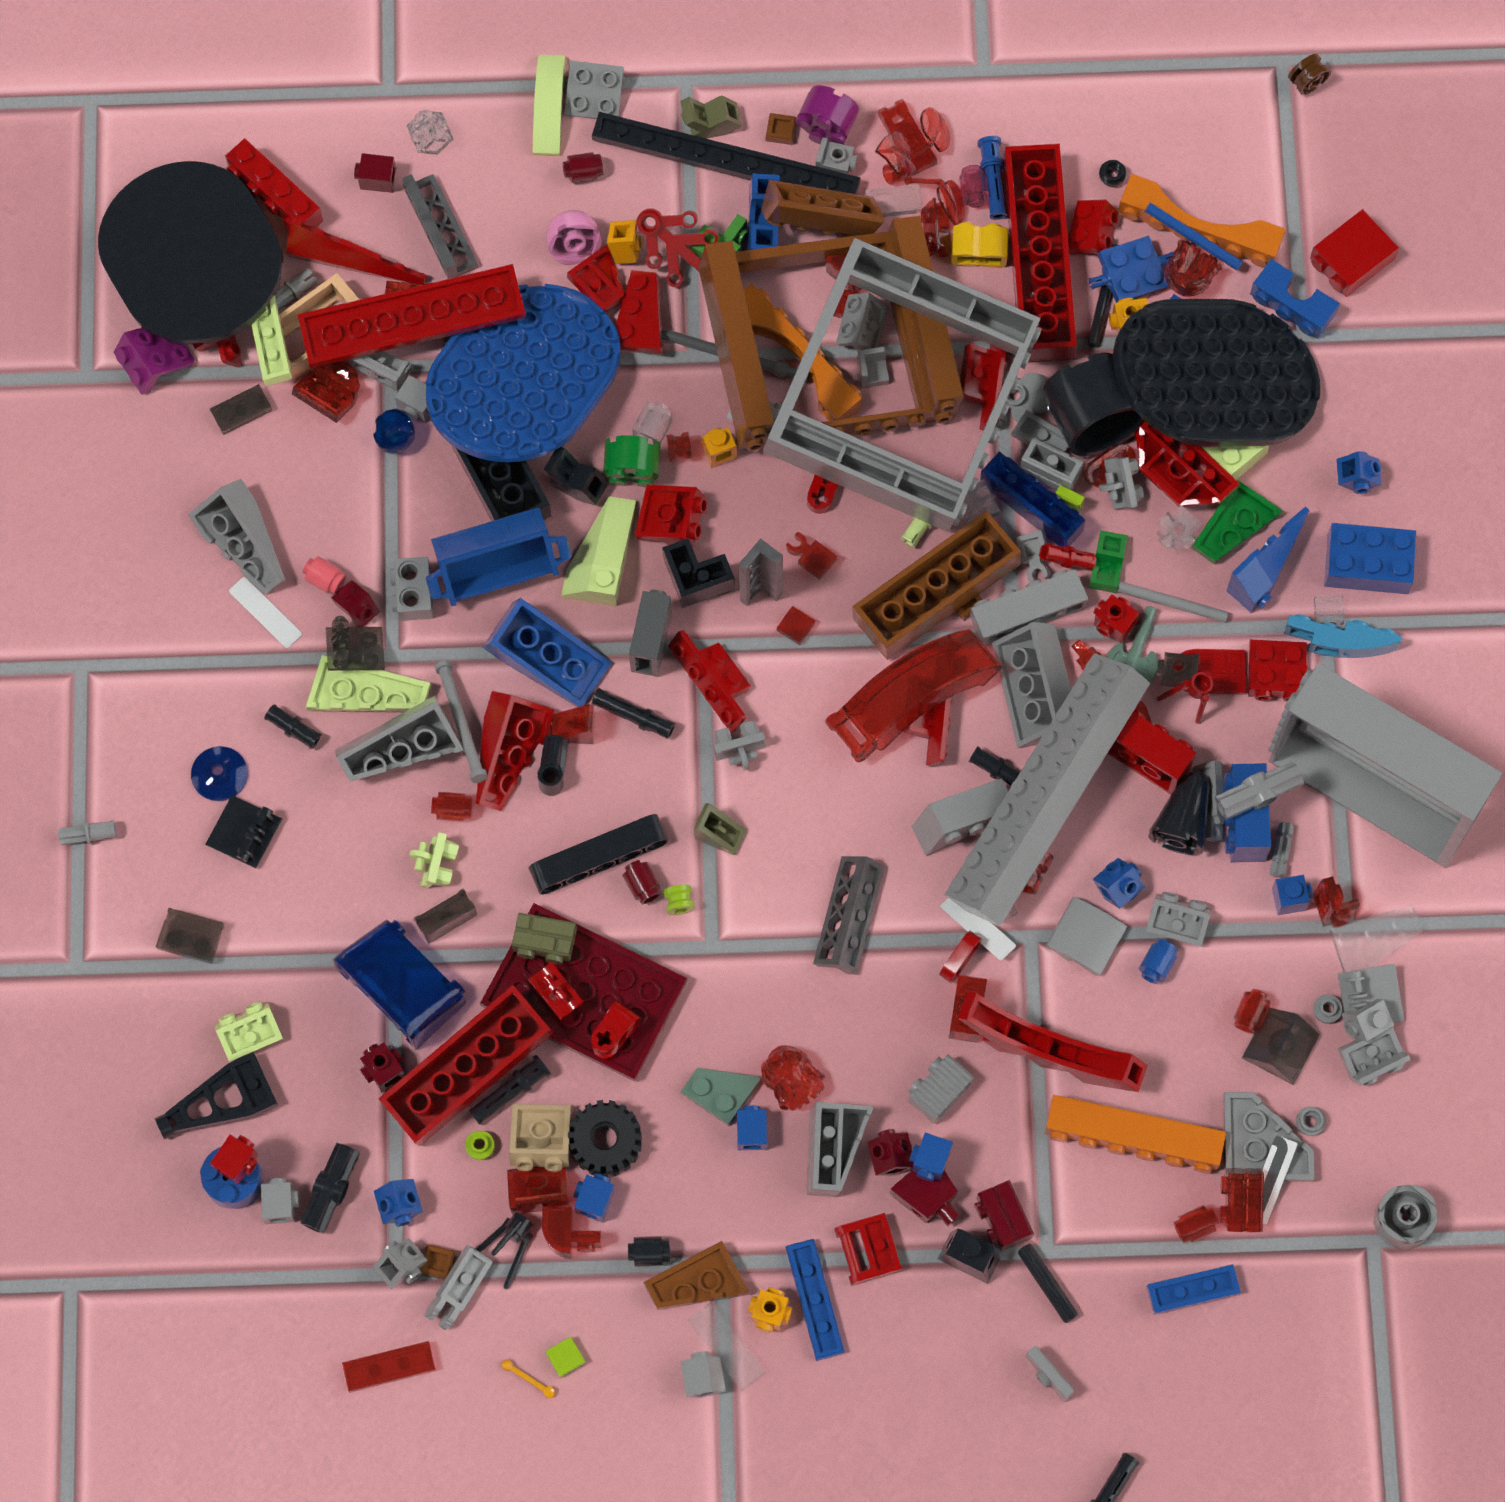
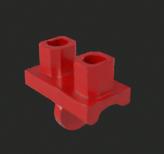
M552 962L528 979L560 1021L584 1003Z

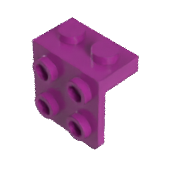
M142 327L124 332L113 352L117 361L123 366L131 382L137 387L141 395L151 392L159 376L191 367L195 361L185 345L169 343L165 339L149 334Z

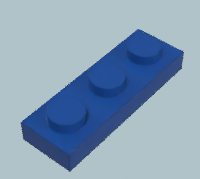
M1233 1264L1147 1284L1146 1286L1154 1315L1241 1294Z

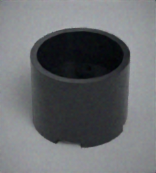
M1112 353L1091 354L1088 356L1089 361L1079 363L1073 368L1067 364L1052 375L1043 387L1045 401L1071 453L1074 455L1090 456L1110 450L1132 437L1145 422L1129 404L1118 385L1113 367Z

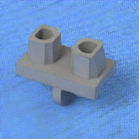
M1128 457L1105 459L1107 483L1099 485L1100 491H1108L1113 509L1137 507V501L1144 498L1143 488L1140 484H1133L1132 475L1136 474L1139 470L1137 459H1129Z
M755 721L741 724L742 737L732 740L729 728L714 731V754L716 761L728 758L730 766L741 763L743 771L749 769L748 761L758 759L756 750L766 748L764 733L759 732Z

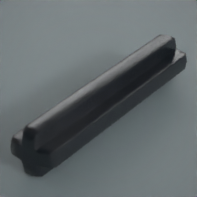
M1027 1244L1019 1249L1018 1255L1063 1322L1068 1323L1075 1319L1078 1312L1032 1244Z

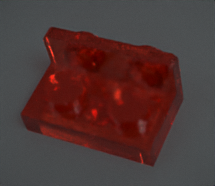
M1333 876L1322 879L1313 893V899L1323 927L1332 925L1333 928L1348 924L1349 919L1355 915V911L1360 906L1358 899L1342 903V900H1344L1343 891L1340 884L1335 883Z

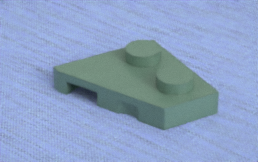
M697 1068L681 1090V1094L729 1126L736 1117L737 1110H741L761 1079L752 1075Z

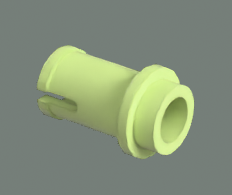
M913 517V521L900 539L910 547L916 548L925 531L931 529L932 525Z

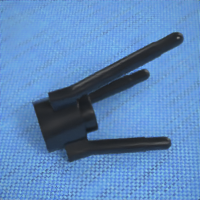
M515 1212L511 1218L507 1217L504 1223L476 1248L479 1252L483 1251L503 1232L504 1237L491 1252L493 1256L497 1255L509 1240L515 1243L522 1240L504 1283V1289L509 1288L525 1249L533 1238L530 1231L534 1225L518 1212Z

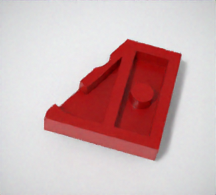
M607 244L567 272V279L582 294L589 297L603 309L605 313L622 302L624 298L621 283L618 281V272L616 266L613 265L611 252Z

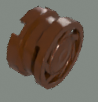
M1312 54L1304 58L1288 74L1289 80L1293 84H1297L1296 89L1301 95L1313 92L1317 89L1316 86L1318 84H1323L1331 75V70L1327 65H1323L1320 62L1321 57L1318 54Z

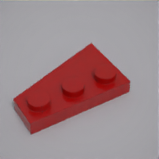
M631 270L615 325L619 335L620 350L664 354V347L661 341L663 328L660 321V277L655 272Z

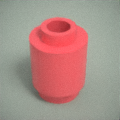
M319 556L314 560L310 558L302 571L305 574V581L327 594L329 592L337 593L346 579V575L341 573L342 569Z

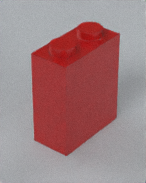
M1362 209L1315 245L1310 259L1313 267L1328 277L1333 289L1337 292L1341 291L1347 297L1395 260L1399 247Z

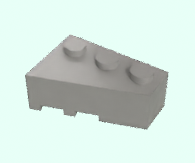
M1002 778L935 801L925 808L911 827L926 856L985 830L996 809L1008 793Z
M816 1102L810 1108L806 1195L836 1197L842 1191L874 1106Z

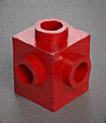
M1112 594L1106 601L1102 599L1093 611V614H1095L1094 626H1096V630L1101 635L1107 638L1111 636L1120 643L1130 633L1139 617V612L1132 608L1128 600L1123 597L1117 598Z

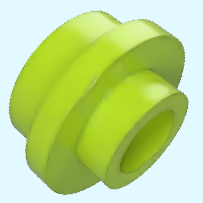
M475 1131L467 1137L465 1148L471 1158L484 1160L493 1153L495 1143L489 1133ZM483 1140L485 1142L484 1148L476 1149L474 1147L475 1142Z

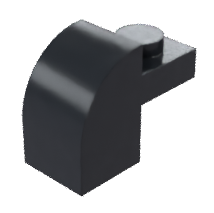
M563 447L553 452L544 467V470L552 478L551 483L557 489L578 501L597 505L610 483L595 467L580 464Z

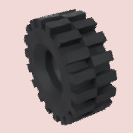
M598 1100L595 1105H591V1103L585 1105V1109L583 1111L579 1110L575 1114V1120H572L570 1123L568 1138L570 1140L569 1147L572 1157L578 1162L581 1169L588 1170L591 1175L595 1173L608 1177V1174L620 1175V1171H627L631 1168L630 1164L636 1162L639 1151L641 1152L642 1135L639 1122H637L633 1112H629L625 1105L621 1104L619 1106L612 1100H609V1103H603V1100ZM608 1127L616 1133L617 1139L611 1148L601 1149L596 1146L593 1138L598 1129Z

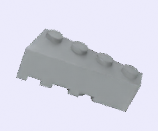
M434 695L336 749L335 753L348 779L354 781L383 773L393 768H402L415 762L435 759L452 752L464 751V748Z

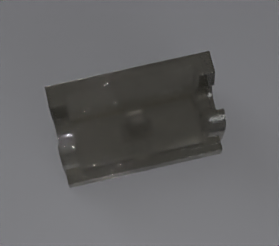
M461 889L457 894L420 916H415L413 920L426 942L430 944L477 916V911L473 902L467 897L465 890Z

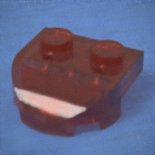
M345 361L310 368L309 373L293 387L292 395L337 423L353 408L357 401L360 388L358 372Z

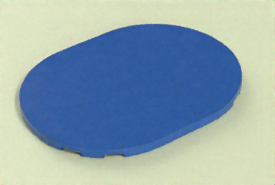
M527 284L519 285L526 318L452 335L432 363L426 380V405L432 423L442 437L466 454L496 462H518L546 455L567 443L580 430L610 388L620 364V340L615 324L611 322L605 311L586 295L576 290L553 284L528 287Z

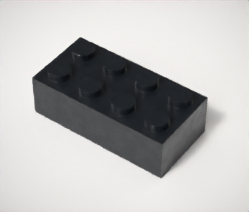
M452 445L453 451L491 521L538 507L544 520L552 516L550 504L526 460L518 462L484 460L466 454Z

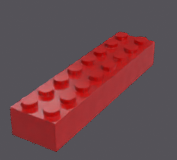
M1060 144L1006 146L1004 172L1015 307L1039 317L1040 321L1037 327L1042 329L1031 352L1027 350L1028 353H1031L1029 361L1075 359L1077 342Z

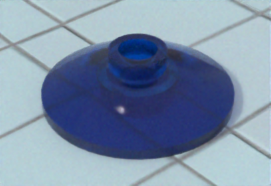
M216 746L203 751L195 759L191 769V780L194 788L202 797L211 801H226L230 799L231 795H238L244 788L248 778V769L243 757L234 749L224 746ZM216 767L223 768V772L221 774H213V770Z

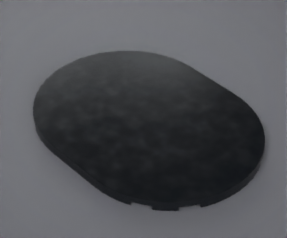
M182 161L151 169L127 184L112 200L102 218L98 234V250L106 273L135 321L149 334L165 339L169 343L188 345L189 343L203 342L204 344H210L241 332L266 311L265 307L272 297L277 294L280 287L283 253L279 240L245 184L233 173L222 167L205 162Z
M1165 299L1145 305L1126 320L1118 332L1114 343V372L1118 385L1129 404L1153 428L1170 438L1190 445L1203 447L1267 446L1284 442L1297 435L1308 424L1315 413L1317 402L1320 398L1318 369L1302 339L1298 340L1288 329L1289 325L1273 313L1269 315L1257 309L1256 305L1234 299Z

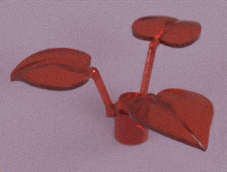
M928 107L922 111L920 116L921 129L925 137L929 139L925 146L909 155L910 146L907 139L902 133L896 131L885 136L875 152L888 163L883 166L882 171L884 179L889 185L902 181L906 185L912 183L939 185L936 191L939 203L953 225H958L963 222L966 210L965 198L960 187L953 180L944 182L942 179L912 178L916 172L912 159L930 149L933 145L938 152H943L947 150L950 144V132L946 121L935 108Z

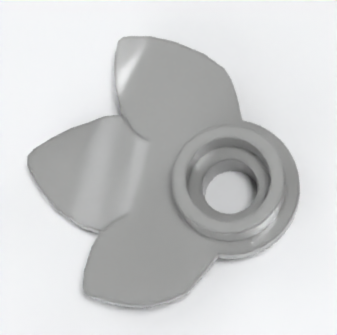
M1034 372L1025 374L1016 389L1020 392V397L1017 400H1012L1009 392L1006 402L1010 403L1009 408H1011L1012 417L1017 423L1026 410L1034 415L1050 411L1044 398L1045 391L1042 389L1046 376Z

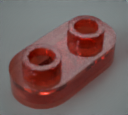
M1115 444L1094 458L1085 467L1084 478L1086 482L1093 487H1099L1100 484L1107 483L1104 460L1116 458L1118 453H1121L1122 457L1136 459L1133 448L1126 444ZM1098 468L1100 476L1095 478L1094 471Z

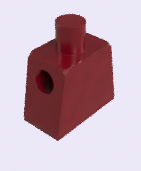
M911 1170L890 1188V1195L925 1223H928L938 1215L949 1227L961 1216L951 1205V1202L957 1197L958 1191L945 1170L941 1180L934 1179L933 1182L917 1177V1172Z

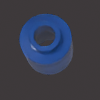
M1158 939L1156 943L1151 944L1139 966L1142 978L1153 984L1164 982L1177 959L1176 953L1178 949L1172 943L1163 939Z

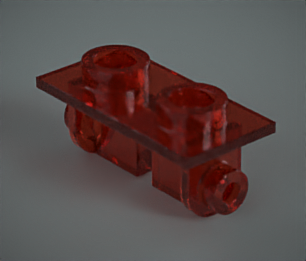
M933 198L922 208L920 219L921 223H923L930 257L934 253H938L939 257H947L952 250L950 232L941 231V229H948L950 227L949 209L945 203H936V198Z

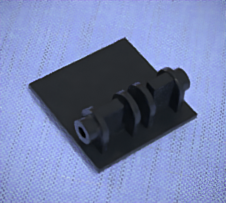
M231 795L205 845L253 868H257L282 818L272 814L273 811L263 806L261 809Z

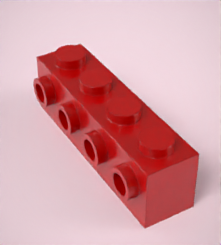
M244 138L225 155L228 164L226 169L237 176L254 197L258 196L272 214H277L281 217L289 230L293 217L313 228H317L323 222L320 207L248 140Z

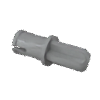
M306 268L305 271L290 282H284V286L275 295L278 310L293 299L298 300L300 294L318 283L315 275L306 282L304 281V279L312 274L310 269Z
M111 820L89 824L87 821L85 825L60 828L58 830L59 842L62 845L80 842L91 844V841L117 838L115 821Z

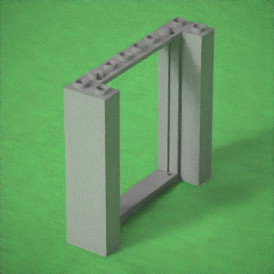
M854 238L762 452L948 532L952 525L958 526L966 511L968 504L963 503L966 494L972 495L978 479L974 478L977 468L983 469L989 454L984 452L987 444H993L998 435L999 428L995 427L998 418L1004 419L1010 403H1007L1006 399L1009 392L1014 394L1021 379L1016 377L1019 368L1025 369L1031 353H1028L1027 350L1031 352L1042 329L1037 327L1040 318ZM847 282L1015 355L962 483L793 411Z

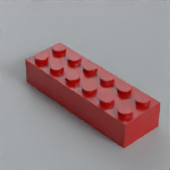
M512 985L378 1099L413 1142L421 1146L554 1032L519 990Z

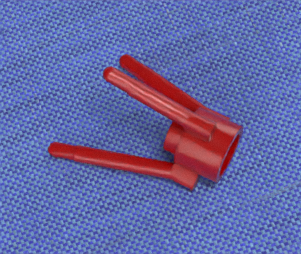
M1209 671L1205 673L1198 672L1190 680H1184L1180 685L1159 695L1157 700L1162 701L1182 690H1187L1191 697L1200 699L1195 723L1199 724L1206 704L1210 699L1208 693L1213 687V680L1210 677L1211 673Z

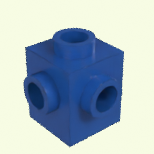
M1358 451L1336 459L1339 486L1353 490L1356 494H1365L1370 492V489L1381 485V465L1378 458L1368 455L1367 452Z
M1120 858L1109 863L1103 871L1093 878L1103 898L1119 909L1127 902L1133 900L1145 888L1140 879L1142 873L1134 863L1130 862L1128 864Z
M414 1179L390 1181L374 1190L383 1224L395 1223L396 1227L405 1226L413 1222V1217L423 1212Z

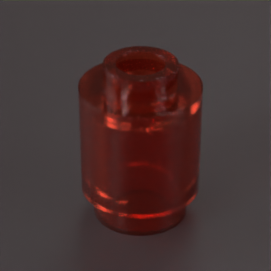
M438 792V797H432L431 814H437L436 820L464 822V819H471V796H465V793Z
M1252 989L1251 992L1245 991L1234 1015V1026L1249 1034H1255L1257 1029H1261L1271 1005L1270 1000L1267 999L1268 995L1258 989Z
M1204 1204L1178 1216L1179 1220L1173 1222L1183 1244L1188 1241L1193 1243L1216 1232L1215 1225L1219 1224L1212 1207L1206 1209Z

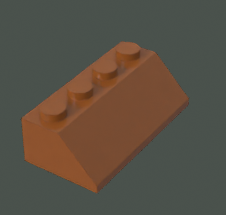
M769 180L761 209L766 221L772 225L783 226L784 224H790L801 230L814 228L831 235L836 234V232L845 233L849 237L875 233L884 222V216L874 197Z

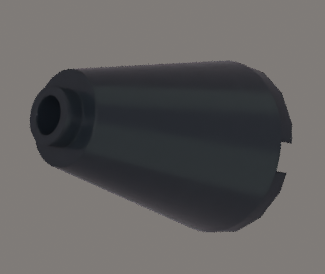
M1190 772L1189 775L1182 776L1150 828L1148 837L1152 842L1155 843L1156 839L1164 842L1163 848L1180 854L1194 855L1195 850H1198L1199 855L1203 853L1209 797V783L1205 781L1203 775Z

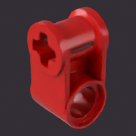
M618 1001L614 1002L591 1035L594 1054L601 1059L612 1058L626 1039L635 1031L641 1021V1017ZM607 1039L610 1040V1045L603 1044L602 1047L600 1046V1040L603 1042Z

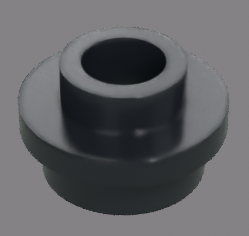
M1108 160L1101 165L1099 178L1107 186H1118L1126 178V168L1118 160ZM1115 172L1117 176L1110 177L1108 173Z

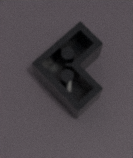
M689 538L662 547L663 560L682 608L735 590V578L725 554L698 563Z

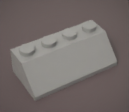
M1032 622L992 642L1017 748L1034 746L1039 743L1042 735L1071 691L1056 626Z

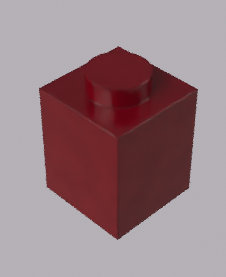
M362 153L360 163L356 162L354 169V178L358 179L360 189L393 193L397 169L393 156Z

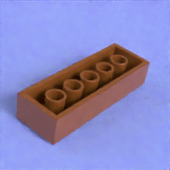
M986 510L853 605V620L886 660H888L1021 565V550Z

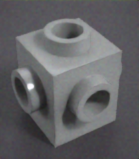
M408 1238L400 1243L396 1241L390 1243L382 1251L383 1255L373 1267L392 1289L405 1281L408 1284L415 1281L422 1274L420 1268L426 1263L427 1259Z

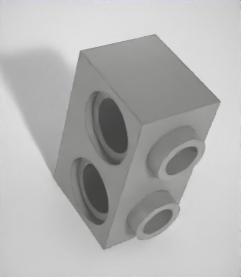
M428 556L394 559L395 569H390L391 586L396 585V595H391L392 611L398 613L400 621L433 619L432 598L426 582V576L431 574ZM408 572L417 573V576L412 580L403 578ZM410 598L419 600L415 606L409 607L405 605V602Z

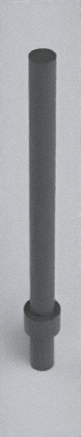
M665 328L661 332V339L718 356L715 343ZM759 357L763 370L773 372L774 376L783 379L786 377L794 378L798 368L791 367L790 363L781 360L775 362ZM810 372L808 373V375H807V377H806V380H805L806 383H807V381H808V379H809Z

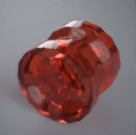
M683 432L680 436L666 435L670 462L683 457L686 460L692 459L688 432Z

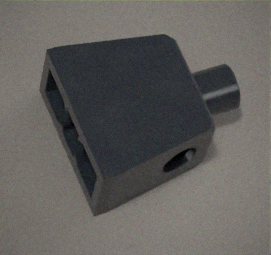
M959 1228L950 1232L938 1256V1260L987 1284L1001 1258L996 1246Z

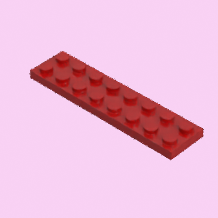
M510 264L297 314L309 366L314 368L526 318V313L514 266Z

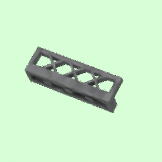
M412 174L402 178L404 191L447 278H455L478 268L476 259L434 174L418 181L414 180ZM432 184L435 191L432 199L424 198L419 189ZM433 207L445 211L446 214L443 222L433 219L431 214ZM444 229L456 233L457 237L454 245L445 243L442 237ZM455 252L466 255L469 263L457 267L453 259Z
M761 538L739 563L740 601L747 606L760 590L775 601L783 594V555Z
M867 856L841 857L815 954L814 965L818 967H836L847 974L857 975L885 869L883 865ZM856 865L854 874L848 878L849 866ZM848 891L847 901L841 905V896ZM841 918L840 927L833 932L834 923ZM833 945L832 959H825L827 950Z

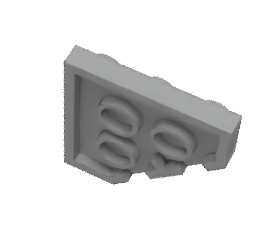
M1224 1092V1131L1226 1132L1224 1141L1225 1181H1258L1276 1135L1297 1143L1283 1182H1313L1315 1180L1314 1150L1306 1143H1303L1276 1113L1274 1114L1268 1109L1254 1092Z

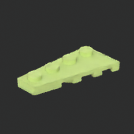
M322 655L306 704V710L405 712L427 700L431 684L430 682Z

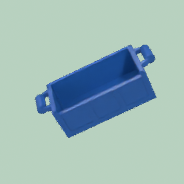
M538 507L431 539L439 569L433 574L426 576V582L432 599L449 598L452 607L456 606V602L479 594H485L553 573L554 576L559 575L557 566L570 559L572 555L566 536H549ZM554 542H557L560 557L556 559L551 545ZM442 576L446 589L445 592H441L437 577Z

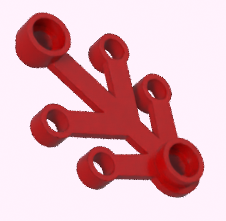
M648 208L643 210L637 217V227L641 233L646 235L648 253L645 260L646 265L651 269H657L663 263V256L658 252V236L666 243L668 262L667 283L672 287H678L684 280V275L679 268L678 254L699 272L698 268L701 258L686 245L717 243L719 234L711 228L703 233L672 234L665 227L682 225L688 229L693 228L698 222L697 214L694 211L688 210L682 215L662 216L658 210ZM686 215L693 217L694 222L692 224L685 222L684 217ZM648 217L654 218L655 226H649L646 223V219ZM707 233L714 235L715 240L713 242L706 240L705 235ZM650 257H658L659 263L656 265L652 264ZM671 274H677L680 277V281L677 283L673 282Z

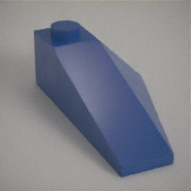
M1306 506L1281 528L1278 538L1273 534L1267 539L1261 550L1257 548L1232 572L1226 591L1250 613L1257 607L1260 609L1264 608L1271 600L1272 596L1270 594L1307 519L1309 509Z

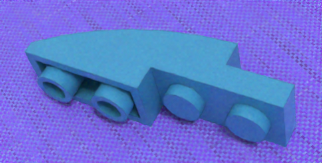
M1301 614L1290 615L1284 631L1286 635L1310 641L1308 652L1337 658H1365L1396 651L1402 639V636L1396 635V632L1391 629L1381 628L1379 630L1369 627V624L1360 620H1354L1353 622L1347 620L1344 630H1341L1333 623H1317L1311 621V618Z

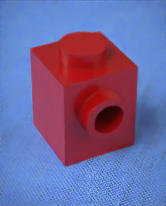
M229 1134L210 1165L223 1176L239 1184L244 1175H250L258 1163V1160H256L258 1154L253 1149L255 1144L242 1135L236 1138Z

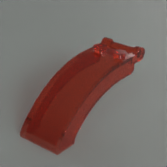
M967 629L954 632L912 650L887 666L867 682L839 711L830 714L826 718L825 724L831 731H835L851 750L853 759L859 763L867 759L876 749L879 751L886 749L907 727L936 705L967 689L980 685L985 686L1003 667L973 631ZM848 719L853 722L866 738L863 744H859L844 725Z

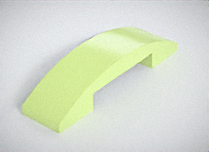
M538 55L534 97L533 155L560 156L565 55Z

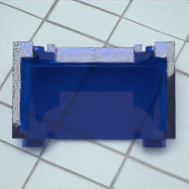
M386 919L341 951L333 959L337 971L346 980L350 979L351 983L355 987L357 986L394 1024L395 1028L401 1031L406 1037V1041L417 1050L466 1004V1000L463 997L466 991L456 980L453 979L450 982L404 936L406 930L395 919L392 922Z

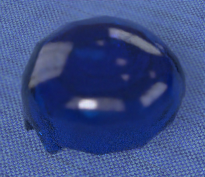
M397 408L386 410L375 419L376 431L373 433L376 444L383 452L391 454L404 452L414 442L415 426L406 411Z

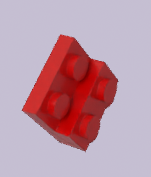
M647 484L635 537L638 540L663 541L667 545L689 538L692 547H694L695 540H699L702 534V527L699 523L700 516L705 514L708 508L705 495L697 487Z
M1250 639L1248 697H1255L1259 701L1283 698L1287 702L1293 692L1296 693L1300 686V681L1308 670L1306 665L1307 642Z

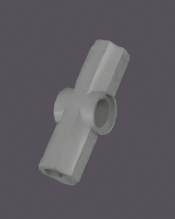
M1291 761L1267 773L1259 772L1248 777L1241 785L1215 796V801L1221 816L1228 820L1252 808L1257 810L1271 804L1278 796L1302 786L1304 780L1298 765Z

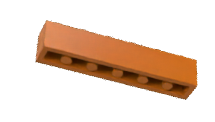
M1054 1094L1045 1129V1134L1050 1135V1139L1054 1141L1067 1142L1070 1139L1079 1141V1145L1085 1148L1095 1149L1096 1145L1107 1147V1151L1113 1154L1124 1155L1125 1152L1137 1154L1136 1157L1141 1160L1154 1161V1158L1166 1160L1165 1164L1169 1166L1182 1167L1183 1164L1194 1166L1195 1171L1210 1174L1212 1170H1218L1226 1132Z

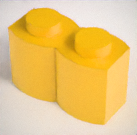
M962 222L953 226L951 264L957 266L980 265L994 268L1006 266L1008 228L1002 227L997 223H990L979 227L970 222Z

